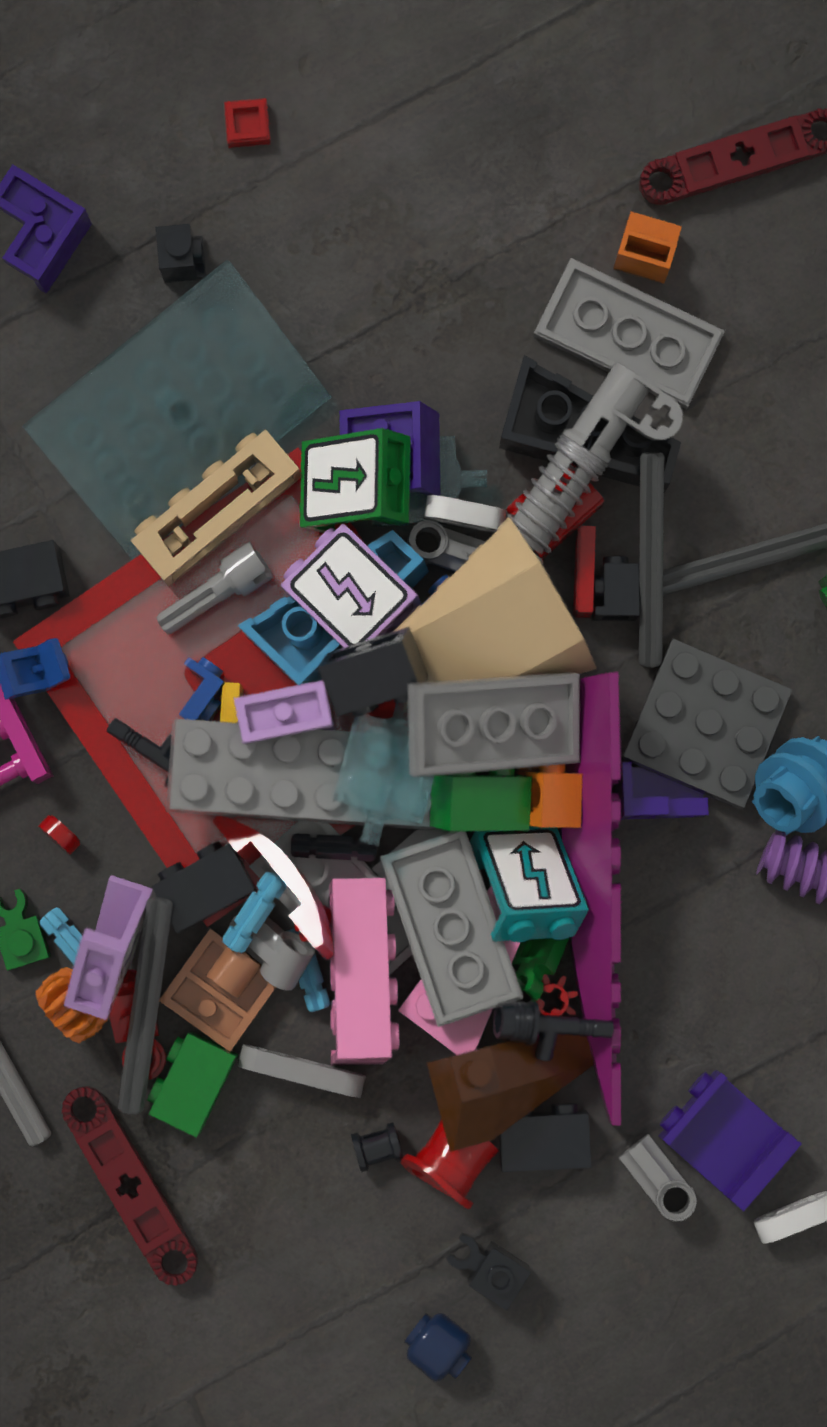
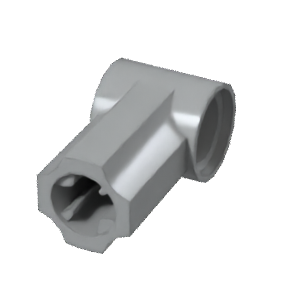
M425 520L416 524L407 538V544L424 559L426 564H432L456 572L469 559V556L481 544L486 542L444 528L441 524L432 520ZM423 532L433 534L438 540V549L430 553L421 551L416 545V536Z
M236 916L230 923V925L233 927H235L236 923L234 922ZM267 917L257 934L252 932L250 935L253 940L246 949V952L262 965L260 973L267 982L282 990H292L313 958L315 948L311 943L302 942L299 934L284 931Z
M649 1134L638 1140L618 1157L664 1217L672 1221H683L695 1211L697 1201L694 1190L688 1185ZM672 1187L682 1188L687 1194L686 1205L678 1211L668 1210L663 1204L664 1194Z

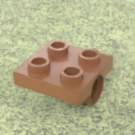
M210 928L159 1001L231 1052L277 987L271 985L262 977L260 973L262 965L245 952H234L222 942L223 936Z

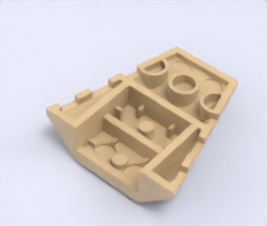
M510 517L498 527V530L484 544H481L469 556V559L451 577L448 576L436 588L437 591L422 606L419 605L394 630L397 631L410 627L428 673L425 683L568 672L581 674L597 669L584 637L542 564Z

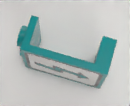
M530 826V830L475 831L470 840V845L478 868L486 869L501 911L490 934L493 942L513 941L518 943L529 939L553 938L555 940H562L574 937L588 912V907L558 828Z

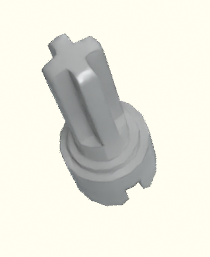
M250 541L220 560L222 564L219 566L220 572L157 615V621L165 633L172 634L234 593L238 596L242 594L245 597L274 578L258 551H254Z

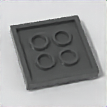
M672 639L621 759L742 810L745 808L755 783V774L758 766L764 761L793 689Z

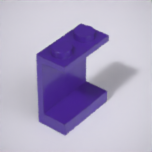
M715 1070L711 1075L704 1072L690 1087L688 1092L693 1096L681 1109L677 1105L674 1106L662 1119L659 1125L664 1130L658 1136L744 1212L802 1144L727 1080L728 1078L721 1072Z

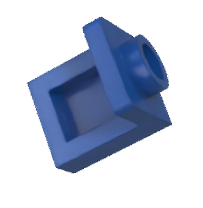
M57 638L48 639L35 647L0 653V685L5 700L49 691L70 679L68 661L62 652Z
M188 657L184 665L203 679V681L179 715L183 719L212 721L221 708V702L218 699L222 695V685H225V682L220 679L223 671L204 657L198 663Z

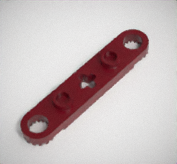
M818 108L809 113L799 116L795 115L676 152L671 156L655 159V161L649 162L641 173L639 179L640 192L650 203L665 205L827 154V140L823 142L822 140L818 141L817 138L814 139L810 128L816 122L827 123V108ZM736 147H741L744 153H752L747 166H742L740 160L733 161L731 159L736 152ZM656 172H664L671 177L673 186L667 192H656L649 184V177Z
M83 1086L72 1090L62 1103L63 1119L70 1128L77 1144L140 1251L160 1281L173 1286L186 1283L193 1276L198 1265V1256L189 1238L105 1096L98 1089L90 1086ZM87 1096L95 1101L97 1113L91 1121L84 1122L75 1117L73 1104L77 1098ZM126 1173L130 1179L138 1176L141 1180V1184L136 1188L138 1196L133 1197L129 1192L123 1195L120 1193L118 1187L123 1183L121 1175ZM175 1249L182 1251L188 1260L186 1270L180 1274L169 1273L163 1266V1256L166 1252Z

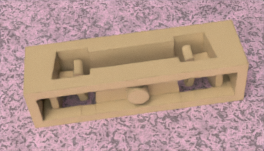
M266 429L258 436L253 432L242 439L235 447L237 453L225 463L222 460L213 463L202 474L201 477L204 480L191 491L188 487L179 491L168 502L170 508L158 518L155 515L148 517L134 530L136 536L130 541L168 587L301 478L297 465ZM256 463V465L253 468H251L250 470L248 469ZM243 474L244 480L254 492L251 493L249 489L245 490L194 532L193 535L197 539L191 543L179 525L183 524L186 527L235 487L239 483L238 477ZM269 476H271V478H269L265 483H263V484L260 486V484H261L264 480H266ZM173 531V534H171V535H170L168 538H166L164 541L162 540L163 538H165L168 534H170V533ZM183 547H186L175 557H173L179 550H181Z

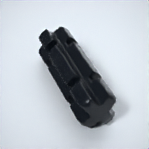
M296 833L291 837L290 852L296 858H309V855H316V859L351 860V857H357L358 861H373L377 855V841L373 837L358 836V840H354L352 836L317 834V838L310 837V834Z

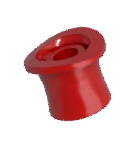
M441 1119L431 1138L415 1157L405 1154L401 1164L409 1173L448 1195L469 1210L474 1203L466 1196L479 1174L499 1150L490 1141L450 1152Z

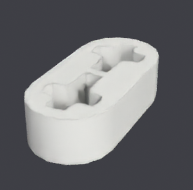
M428 495L424 518L481 531L496 532L498 527L505 521L507 511L498 507L465 500Z
M827 1191L811 1195L756 1218L753 1223L761 1243H771L827 1221Z

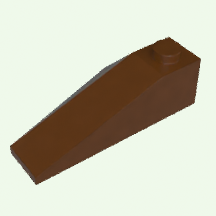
M538 1033L536 1042L532 1046H527L524 1042L508 1041L427 1063L450 1152L495 1139L593 1066L594 1063L587 1036L558 1034L553 1059L550 1061H543L535 1056L540 1034Z

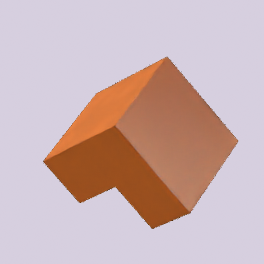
M631 211L613 269L664 284L671 267L682 226Z

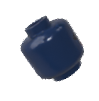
M438 1313L432 1318L425 1314L404 1341L409 1346L406 1354L407 1359L435 1382L443 1380L448 1374L456 1379L472 1359L466 1353L471 1344L470 1335L443 1313Z

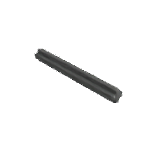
M645 452L640 456L639 664L644 667H658L662 664L664 455L660 452Z
M827 523L663 570V595L827 548Z
M152 897L146 901L118 1102L120 1112L132 1115L142 1112L145 1106L173 906L171 900L161 897Z

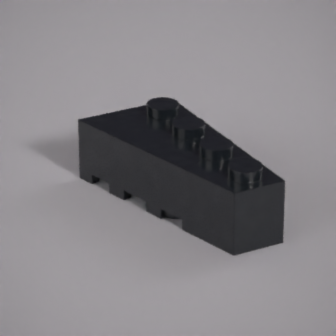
M524 355L499 448L550 462L547 455L551 454L554 456L558 451V448L555 446V443L558 442L557 439H560V435H562L565 429L573 428L593 398V395L573 385L572 381L556 373L555 375L537 365L538 362ZM635 416L631 418L637 424L641 421ZM603 419L599 420L582 447L588 451L606 426V421ZM627 425L610 451L611 461L607 465L608 467L602 472L603 475L599 476L640 487L641 454L645 452H660L664 455L665 493L671 482L681 442L673 437L664 440H651ZM572 461L571 463L578 468L579 465Z

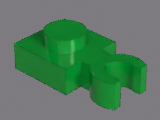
M23 889L14 890L17 905L12 910L4 907L0 896V917H3L6 923L5 926L0 927V950L7 971L51 957L43 928L39 923V916L36 915L30 918L25 916L24 912L28 906V897Z
M569 937L562 940L544 938L520 942L512 961V966L517 970L515 976L521 993L524 990L535 1001L540 998L544 989L542 978L544 974H555Z

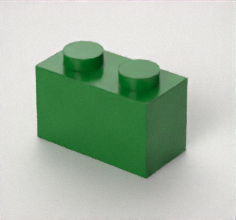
M515 768L489 770L488 773L466 772L432 775L430 826L447 831L530 830L532 777L515 774Z
M192 1031L187 1034L185 1040L177 1037L166 1061L173 1065L166 1079L157 1078L147 1098V1101L153 1104L149 1115L197 1138L201 1134L239 1054L233 1051L229 1052L221 1045Z

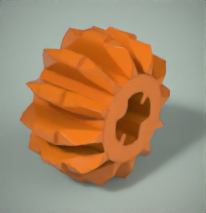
M65 967L54 974L52 973L42 982V985L35 991L36 999L38 1000V1006L45 1012V1016L51 1020L55 1028H58L65 1037L70 1038L73 1042L81 1043L100 1031L110 1018L108 1016L107 1020L64 1006L73 972L72 968Z

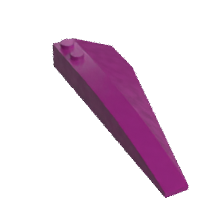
M605 673L580 678V763L566 764L565 772L582 774L581 828L559 827V834L588 907V912L575 936L569 937L582 1018L610 1020L614 1024L612 1038L587 1036L608 1122L612 1126L621 1125L620 1062L616 1060V1054H620L621 1027L619 1017L615 1016V1009H619V1003H621V983L619 982L618 973H614V964L621 962L620 883H612V875H619L621 847L619 838H612V831L619 828L621 802L618 798V793H611V787L618 783V779H621L618 673Z

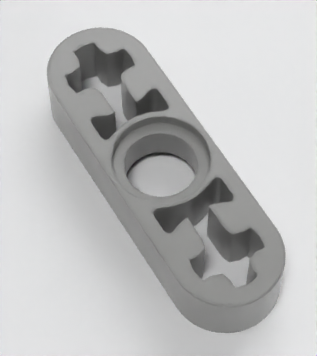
M247 1044L242 1046L237 1065L246 1070L356 1098H361L366 1080L365 1075Z

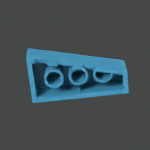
M393 530L367 545L411 589L429 572L424 559ZM284 596L271 604V608L253 619L250 617L237 625L297 686L321 681L322 677L318 669L319 664L327 653L343 648L291 596L287 598Z

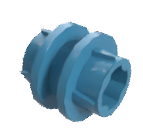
M820 736L815 737L813 740L804 737L792 738L781 745L775 754H772L758 766L755 774L756 790L752 803L755 804L763 820L774 829L785 832L788 835L794 830L800 833L815 832L827 824V741L820 739Z

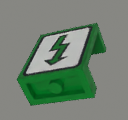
M379 428L302 441L300 527L325 533L330 528L335 529L336 524L366 520H377L393 525L408 524L411 436Z

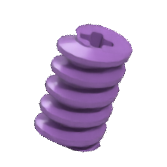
M776 830L768 840L763 851L756 875L763 868L768 869L767 883L769 884L779 875L784 876L783 889L786 891L795 882H799V896L802 898L813 888L816 890L815 903L820 905L827 897V849L818 857L819 847L817 843L810 842L802 850V837L794 835L786 843L785 832Z

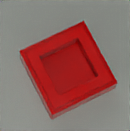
M266 98L224 102L229 148L271 144Z

